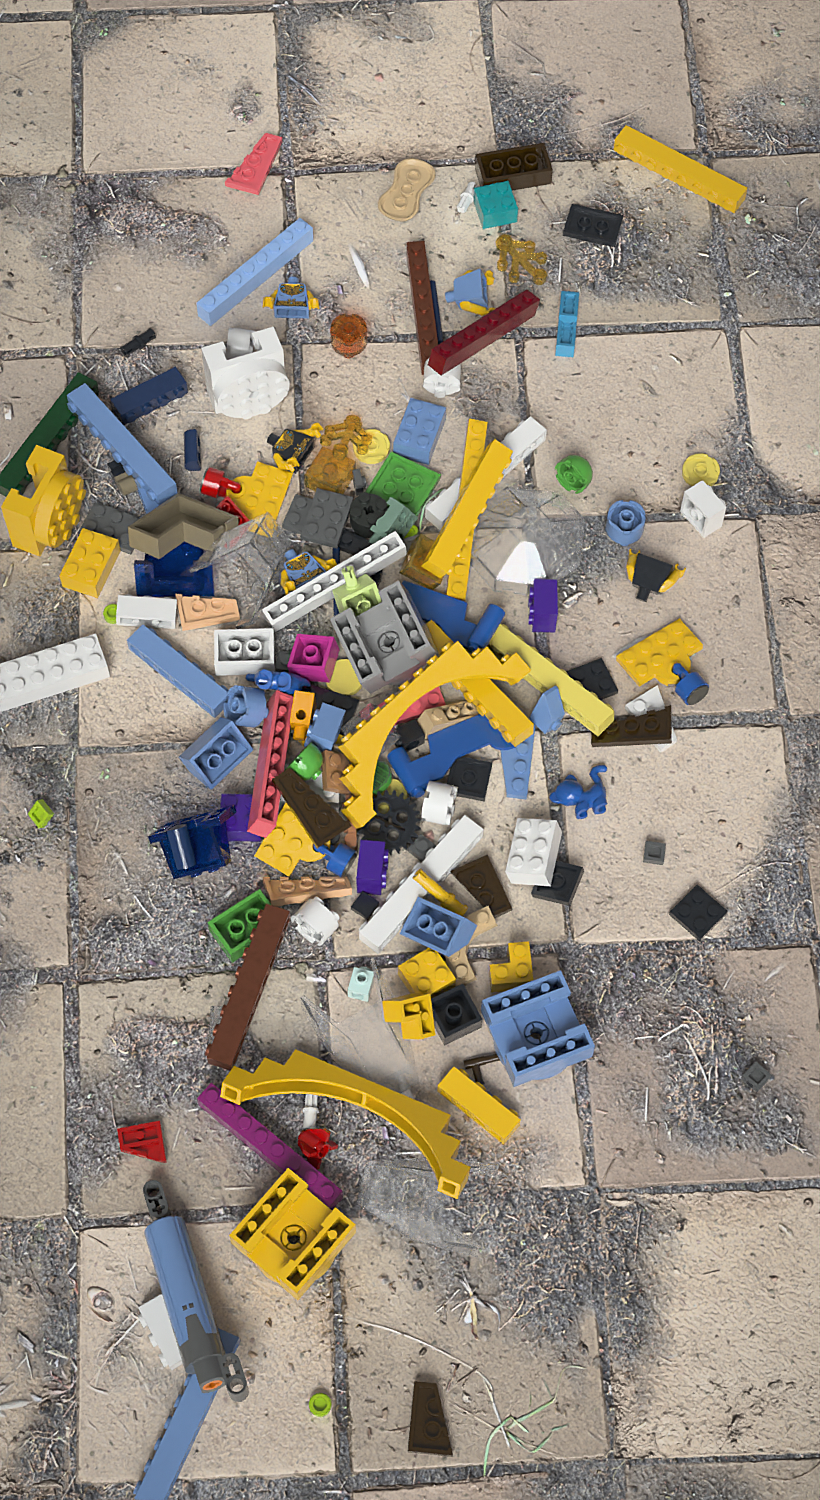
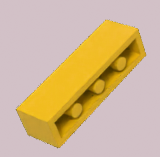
M453 1067L437 1086L438 1093L503 1145L520 1126L521 1119H519L520 1116L516 1111L511 1108L508 1110L502 1105L503 1102L497 1096L489 1095L482 1084L479 1082L474 1083L470 1080L467 1072L461 1068L458 1070Z

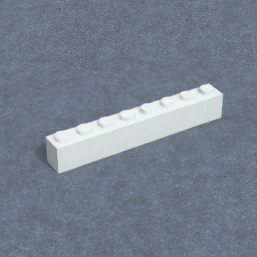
M531 416L527 420L521 421L513 432H509L504 440L500 442L513 451L510 457L512 459L510 465L506 469L504 468L502 472L504 476L546 440L547 429ZM461 477L456 478L448 489L442 490L439 497L434 501L431 500L425 507V518L439 530L443 527L458 499Z
M396 531L262 609L265 620L270 628H274V633L333 599L332 590L346 584L341 572L343 568L347 572L346 566H353L356 578L364 574L370 577L407 555L406 546Z
M466 815L461 820L457 819L452 824V830L440 837L439 844L435 848L432 847L426 853L425 860L422 863L418 862L414 866L413 873L408 878H403L396 892L392 891L386 898V903L382 907H377L373 912L372 919L369 922L365 921L359 928V940L377 954L403 928L417 898L420 897L427 900L431 896L428 891L412 879L416 871L421 868L435 882L441 885L451 874L450 871L454 870L483 838L484 829Z

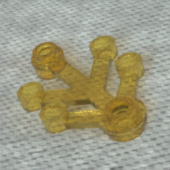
M502 234L497 238L496 247L500 250L497 269L501 272L507 270L508 262L506 257L508 252L512 256L511 271L508 277L511 283L519 281V264L532 276V280L536 285H543L546 282L547 272L541 268L535 269L527 261L536 260L540 265L545 264L547 261L546 253H533L535 251V243L533 241H513L511 236L507 234ZM515 248H522L525 252H519Z
M349 415L341 424L325 426V435H321L320 444L322 446H330L331 441L341 439L340 443L333 446L332 454L335 459L344 460L348 455L349 441L357 447L356 452L358 454L366 455L368 453V445L372 443V435L367 434L361 428L362 422L358 416ZM353 432L361 436V440Z

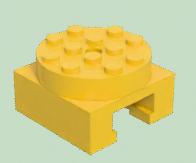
M36 445L26 462L28 473L32 475L36 490L34 495L30 499L20 495L18 490L11 488L1 509L12 546L40 557L46 546L57 548L65 540L68 541L70 539L73 526H76L80 520L79 511L82 500L85 498L86 490L84 489L82 477L68 471L64 455Z
M288 1168L231 1232L229 1237L231 1244L255 1263L266 1277L278 1283L296 1300H299L315 1280L328 1271L335 1257L355 1235L356 1224L336 1207L333 1211L307 1190L308 1184ZM291 1236H298L300 1238L299 1243L289 1244L288 1239Z

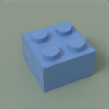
M322 703L320 710L316 709L312 725L310 724L307 731L304 747L312 742L321 752L324 750L332 751L339 736L346 710Z

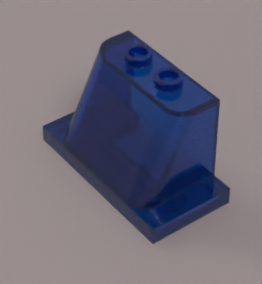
M184 541L160 559L145 553L144 560H134L137 597H176L175 594H182V596H214L213 560H205V550Z
M230 805L164 823L148 836L150 844L160 843L173 879L189 875L191 878L197 877L204 871L212 873L231 862L226 820L233 816L237 810L235 805ZM177 824H186L197 864L190 868L177 870L167 830Z

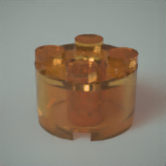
M341 314L332 321L330 338L333 350L350 359L360 354L366 348L367 326L362 317L356 314Z

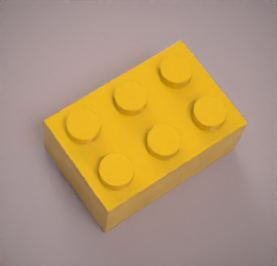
M82 528L59 575L62 587L98 598L121 552L118 539Z

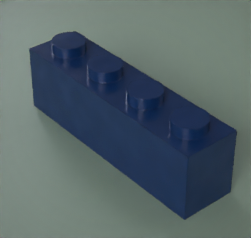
M174 367L111 398L112 410L123 425L132 423L137 418L148 415L153 410L166 406L177 398H182L188 393L187 382L178 369Z

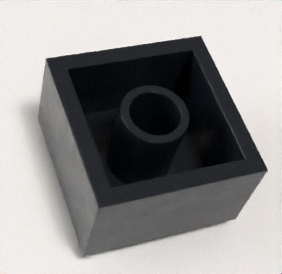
M464 984L431 999L434 1026L444 1046L482 1028L483 1019Z

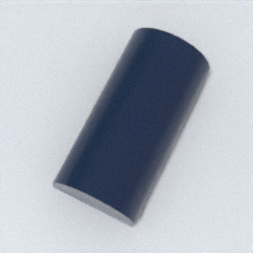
M190 429L183 434L185 469L188 471H201L200 437L196 429Z
M177 824L167 830L177 870L196 865L197 862L187 825Z

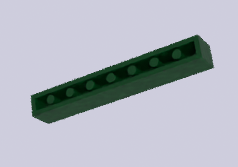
M79 372L76 374L1 471V495L7 497L11 488L18 490L20 495L24 494L28 484L33 482L32 475L28 473L26 462L35 446L38 445L56 452L60 442L66 439L70 429L78 423V415L72 413L67 406V394L86 383L98 397L97 381Z

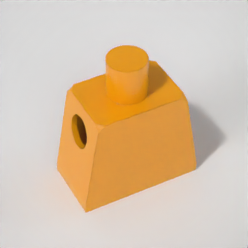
M294 691L290 726L294 730V740L304 741L306 732L310 724L312 725L317 706L315 693Z

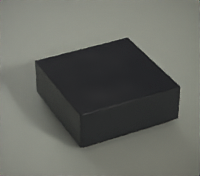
M362 891L351 906V910L368 920L379 906V901Z

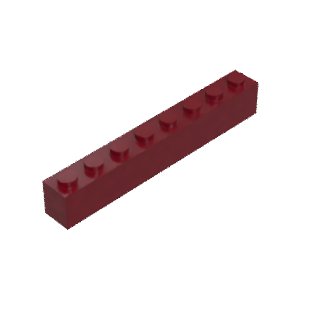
M526 289L432 348L428 366L442 376L534 317L540 299Z

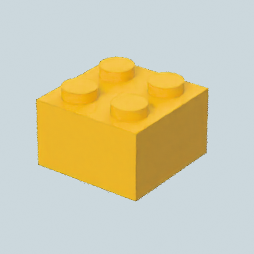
M427 948L398 966V976L410 994L430 993L432 999L453 989L456 985V978L440 954L431 948Z

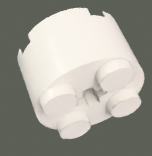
M229 327L226 360L253 352L252 333L255 332L254 330Z
M429 358L426 360L423 387L427 391L433 393L437 398H444L445 395L460 391L461 364L441 376L428 366Z
M429 781L426 789L429 793L424 797L422 821L450 825L455 811L454 799H456L458 787Z
M316 896L313 899H308L291 917L292 923L296 921L298 924L295 927L297 931L309 942H319L318 946H322L339 927L338 920L340 919L336 912L329 911L324 906V902Z

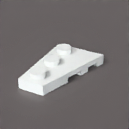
M658 685L625 705L627 712L630 715H635V717L647 714V711L655 709V711L665 709ZM673 727L672 744H654L660 753L677 742Z

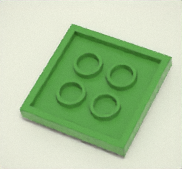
M390 452L366 492L378 495L386 502L392 497L418 516L440 481L441 474Z

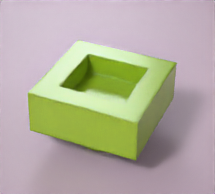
M41 799L36 801L28 815L40 829L45 828L54 813L45 801Z

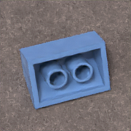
M220 717L179 756V759L190 773L212 790L253 751V748L232 720Z
M418 897L400 934L450 957L468 945L477 925L463 916Z

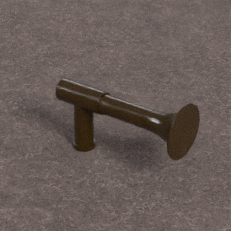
M496 1053L463 1060L465 1070L472 1068L475 1083L479 1082L482 1085L485 1083L480 1066L500 1061Z

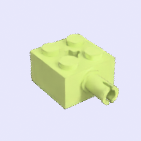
M346 566L347 572L345 568L341 570L346 584L332 590L339 613L351 607L355 615L358 616L382 602L376 582L367 574L356 578L353 566Z

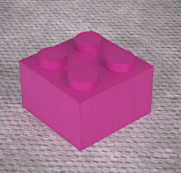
M297 634L287 665L289 672L297 674L301 678H306L308 681L330 683L340 651L335 638L331 636Z

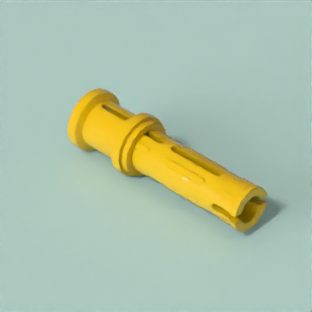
M421 868L416 871L412 879L440 902L442 908L460 916L466 913L468 906L459 902L455 898V894L445 891Z

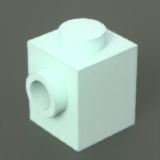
M354 967L348 987V997L368 1002L375 979V972L367 967Z

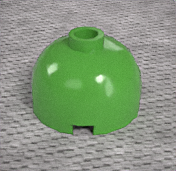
M569 455L560 460L555 466L558 482L569 492L574 490L576 491L575 494L581 493L592 481L593 471L591 465L585 458L579 455Z
M310 742L284 771L291 768L303 781L306 782L311 778L315 780L323 772L320 770L323 764V755L318 747Z

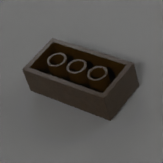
M545 143L475 154V171L480 187L509 181L513 191L552 183L553 169Z

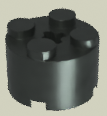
M367 492L360 493L350 505V524L353 531L361 537L371 538L374 532L370 528L372 525L376 526L377 520L388 510L387 502L378 495L368 494Z

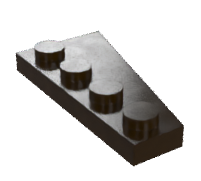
M665 706V709L655 711V709L647 711V714L636 717L631 715L621 721L614 720L599 736L591 731L592 747L672 744V706Z
M291 768L272 779L316 848L321 847L352 826L334 808H331L319 794H316Z

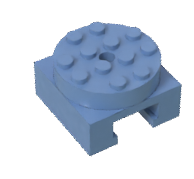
M561 970L482 1000L481 1013L493 1038L495 1052L501 1063L505 1066L513 1087L531 1080L551 1078L561 1073L566 1067L593 1056L595 1045L585 1023L580 1025L568 1000L571 992ZM538 1033L541 1038L539 1040L533 1039L530 1035Z

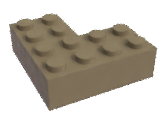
M177 493L128 526L129 545L158 559L184 541L215 554L224 548L226 544L239 537L238 517Z

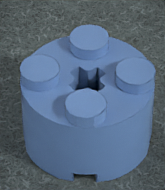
M623 500L615 502L609 508L605 530L608 536L622 546H628L638 541L643 534L646 521L643 507L631 500L629 502H623Z
M238 685L229 689L226 695L229 696L228 702H224L223 707L226 719L232 720L236 726L254 728L263 719L267 718L269 710L266 707L265 691L263 689Z

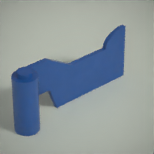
M405 580L402 582V585L409 591L422 620L427 622L432 620L436 625L440 626L453 642L458 641L463 648L468 649L470 652H473L478 647L482 649L488 646L505 616L502 608L489 604L476 625L465 621L467 602Z
M479 714L428 735L429 755L412 761L405 748L399 747L392 750L388 754L387 759L408 795L419 798L425 794L429 781L442 779L457 758L488 745L497 750H510L516 747L511 742L508 743L504 740L502 733L490 725L485 715L481 716Z

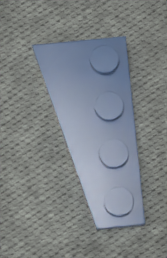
M535 724L533 734L517 745L516 748L500 750L506 796L509 798L527 800Z

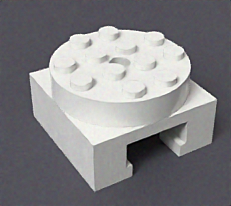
M274 327L253 332V345L257 352L226 360V348L223 341L201 348L206 388L216 414L223 413L233 418L249 419L252 416L270 412L273 407L287 396L290 383L285 372L283 348Z

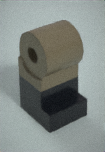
M114 460L107 463L109 474L123 496L138 490L133 477L125 472L120 462L117 463Z

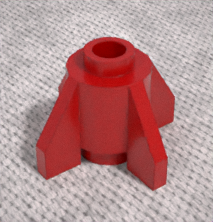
M309 1128L302 1131L298 1136V1146L306 1156L309 1164L317 1170L320 1169L321 1159L327 1155L329 1150L338 1148V1144L329 1140L331 1132L326 1128Z

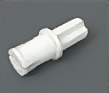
M469 182L465 192H462L460 195L461 199L457 205L459 213H465L469 205L474 201L473 187L476 184L475 182Z
M306 1094L305 1107L302 1109L304 1113L303 1131L309 1128H316V1118L319 1113L317 1108L318 1095Z

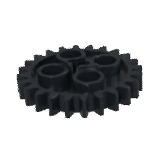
M385 790L382 796L377 791V798L373 797V810L377 813L376 815L386 821L391 818L394 825L405 828V831H400L392 825L386 827L384 821L371 818L361 827L362 829L357 834L364 835L361 840L385 842V849L389 850L390 856H392L393 850H396L398 854H400V848L407 851L406 844L413 845L412 837H419L415 831L421 830V827L416 825L422 822L420 818H416L420 811H413L417 805L416 803L409 805L411 798L408 797L404 800V793H401L398 797L396 796V790L392 792V795H389L388 791ZM381 805H388L390 807L389 812L386 814H381L378 810ZM401 813L408 816L407 821L404 823L397 821V816ZM372 823H379L381 825L378 832L370 831L369 828ZM390 832H397L399 838L396 841H390L388 839Z

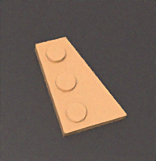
M175 594L182 631L240 620L235 599L214 597L212 599L200 598V596L185 597L182 594Z

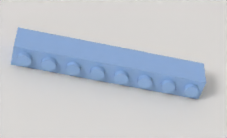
M301 218L296 220L196 303L198 316L208 325L212 326L313 242V227Z

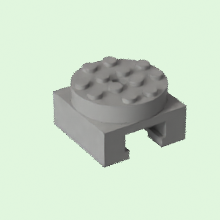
M399 580L378 592L383 601L358 616L355 615L350 607L330 619L360 684L370 694L386 685H396L406 680H411L414 678L412 674L420 667L424 668L428 659L435 654L436 656L439 655L432 641L428 626L422 620L409 591ZM395 642L394 645L392 646L393 649H392L391 647H389L391 643Z

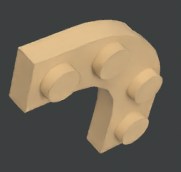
M489 906L465 917L477 925L468 945L450 957L445 955L447 966L456 978V986L461 984L465 986L477 980L469 963L467 952L468 946L474 938L498 926Z

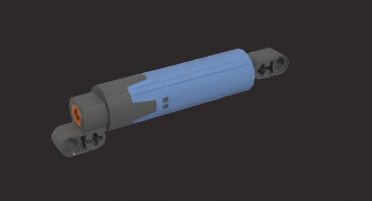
M150 1180L145 1183L143 1194L153 1222L144 1230V1235L185 1372L196 1374L202 1393L213 1392L226 1385L230 1398L235 1402H242L249 1395V1388L243 1368L237 1355L225 1353L185 1221L182 1217L171 1216L161 1183L157 1180ZM159 1191L157 1195L150 1196L151 1192ZM156 1207H161L162 1214H158ZM233 1364L236 1373L232 1376L229 1370V1365ZM243 1385L240 1391H232L234 1386Z

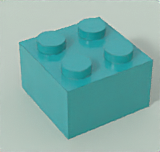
M509 181L474 188L473 202L483 229L517 222L518 207Z

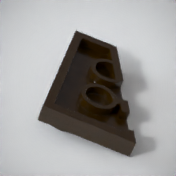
M488 855L450 871L483 908L489 906L494 919L513 910Z
M414 1381L408 1453L453 1457L437 1383Z

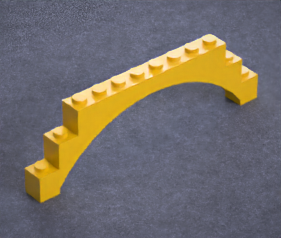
M458 641L452 644L448 642L440 649L442 653L438 656L436 654L427 660L428 665L424 669L420 667L412 674L414 678L410 682L406 680L398 687L399 692L395 695L392 693L385 698V704L381 708L377 706L369 713L371 717L367 721L365 719L361 720L355 726L357 728L356 731L352 734L349 732L341 738L342 743L338 748L352 764L342 771L343 775L339 779L355 796L349 797L343 803L345 806L341 809V812L356 829L363 827L377 814L373 810V781L377 760L390 730L408 707L434 688L462 679H496L506 681L510 686L518 683L531 669L516 652L510 655L506 653L498 660L488 647L482 649L478 647L469 655Z
M295 1049L285 1065L264 1058L254 1074L233 1066L222 1082L220 1097L238 1105L242 1101L257 1097L296 1093L327 1096L361 1106L395 1125L413 1141L426 1157L438 1181L437 1191L458 1199L468 1181L471 1167L455 1160L461 1140L445 1134L448 1130L450 1114L336 1067L326 1061L310 1056L307 1053Z

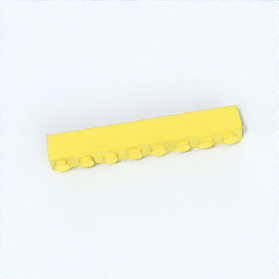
M499 625L487 646L497 659H500L506 653L510 655L516 652L531 669L523 679L541 693L556 685L559 689L564 711L597 736L614 721V710L608 703L604 704L595 693L587 691L579 681H574L569 677L565 670L557 668L549 658H544L540 655L535 647H530L519 635H514L510 632L506 625Z

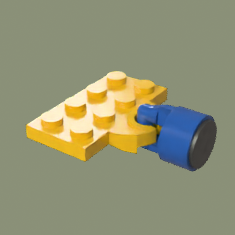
M680 618L616 656V661L639 687L653 678H656L666 686L674 684L676 686L675 692L686 705H694L700 702L709 691V684L698 672L690 673L691 660L689 657L702 650L703 644Z
M285 803L277 817L276 827L264 838L254 856L289 877L292 875L300 859L306 862H316L324 858L329 861L326 866L327 870L339 877H344L357 857V851L342 842L336 848L331 845V840L316 848L288 804Z

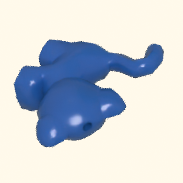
M262 669L256 674H247L245 677L247 681L255 682L260 689L278 690L288 695L294 694L295 690L300 691L303 686H311L306 678H301L299 675L290 672Z
M605 765L592 767L589 775L595 784L587 791L583 790L582 785L573 775H568L556 787V790L550 794V800L555 804H562L564 806L576 805L575 816L577 819L586 818L589 808H592L595 815L606 812L605 805L608 804L606 789L598 773L606 772L607 767Z

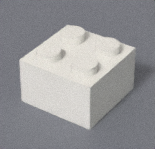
M702 480L684 491L680 512L703 538L722 527L726 504L715 495L711 486L706 485Z

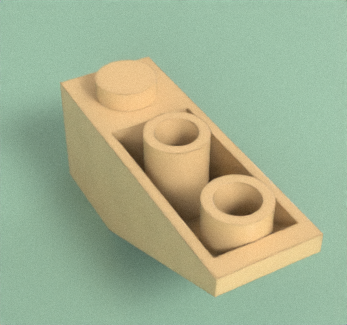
M466 700L426 709L417 720V723L425 734V739H427L428 735L477 716L479 713L475 705Z

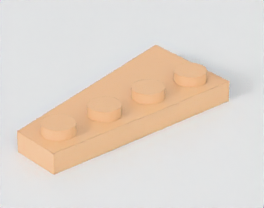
M347 876L320 877L319 880L309 877H301V880H289V877H280V880H270V877H263V885L267 897L273 906L280 907L288 904L304 903L315 896L324 900L352 895V887Z

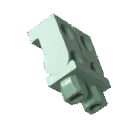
M390 497L387 501L390 507L377 520L376 526L372 525L370 528L374 534L369 539V542L374 544L395 531L402 540L418 517L406 506Z

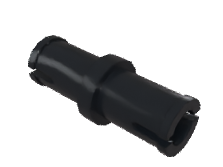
M148 328L139 336L135 335L131 341L120 347L121 352L125 357H128L136 350L143 349L145 344L156 338L153 329Z

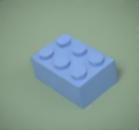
M410 398L393 443V453L406 459L429 465L446 421V407Z

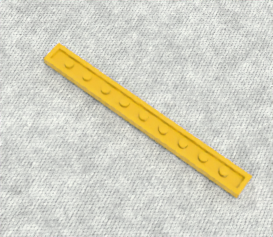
M475 419L468 420L458 497L484 452L488 422ZM471 529L469 532L471 537L466 544L462 545L461 549L463 552L457 560H454V568L447 579L446 595L461 601L466 599L474 529Z

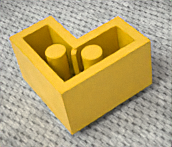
M529 941L508 943V963L489 965L491 993L505 992L534 981Z
M411 993L382 1001L385 1022H401L403 1039L421 1040L436 1035L430 993Z

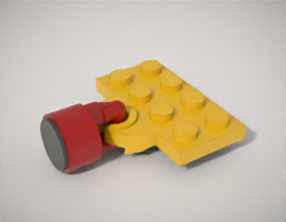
M257 461L251 477L240 476L231 481L225 478V471L209 467L204 473L200 492L203 495L216 499L218 496L225 498L228 495L252 522L247 532L270 539L293 473Z

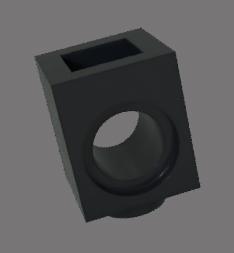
M414 719L394 729L393 742L396 748L403 747L406 752H409L425 743V734Z

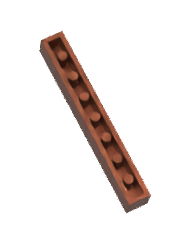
M425 241L406 242V257L421 375H424L425 362L430 358L432 348L438 345Z
M269 904L265 905L264 910L260 909L257 917L258 926L252 929L250 935L251 944L245 948L242 959H244L243 965L238 966L235 978H237L236 983L230 986L228 1004L223 1005L220 1013L222 1017L221 1022L215 1025L213 1043H209L206 1048L205 1056H207L208 1064L229 1071L235 1066L291 919L290 911Z

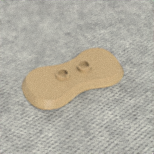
M407 158L399 162L395 167L392 186L378 200L379 211L384 216L395 221L405 222L413 218L419 210V200L422 192L435 179L436 173L433 166L425 161L414 158Z

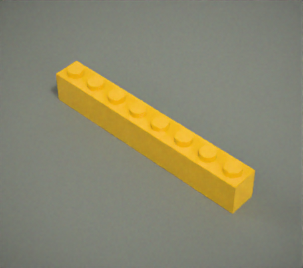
M627 125L615 138L613 150L618 154L708 199V201L723 207L725 210L735 213L746 198L747 187Z
M496 439L486 446L421 567L440 579L452 572L454 560H457L463 552L461 549L462 545L466 544L471 537L469 532L477 526L479 514H482L488 505L486 504L487 499H490L496 491L494 488L495 484L501 481L504 476L502 473L504 468L506 469L512 461L510 457L513 451Z
M432 620L426 623L439 654L442 653L440 649L446 643H454ZM473 678L451 682L456 690L459 689L463 693L464 698L469 703L472 702L476 706L478 713L481 716L485 715L490 725L502 733V737L506 742H511L516 747L533 734L534 724L490 679Z

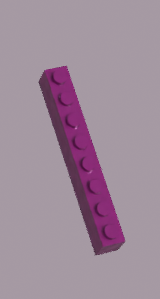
M213 1083L208 1085L197 1098L198 1105L280 1174H283L289 1168L308 1184L307 1190L331 1210L336 1207L343 1198V1191L242 1107L220 1097L221 1090Z

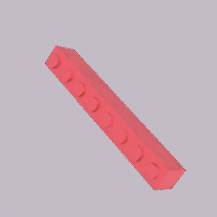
M278 690L275 691L266 703L269 713L263 722L247 832L264 838L272 832L277 824L281 794L272 779L284 772L293 696Z

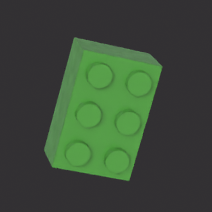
M260 889L207 922L209 932L231 963L241 958L245 948L250 946V935L252 929L258 926L257 917L260 909L264 910L266 904L271 905Z

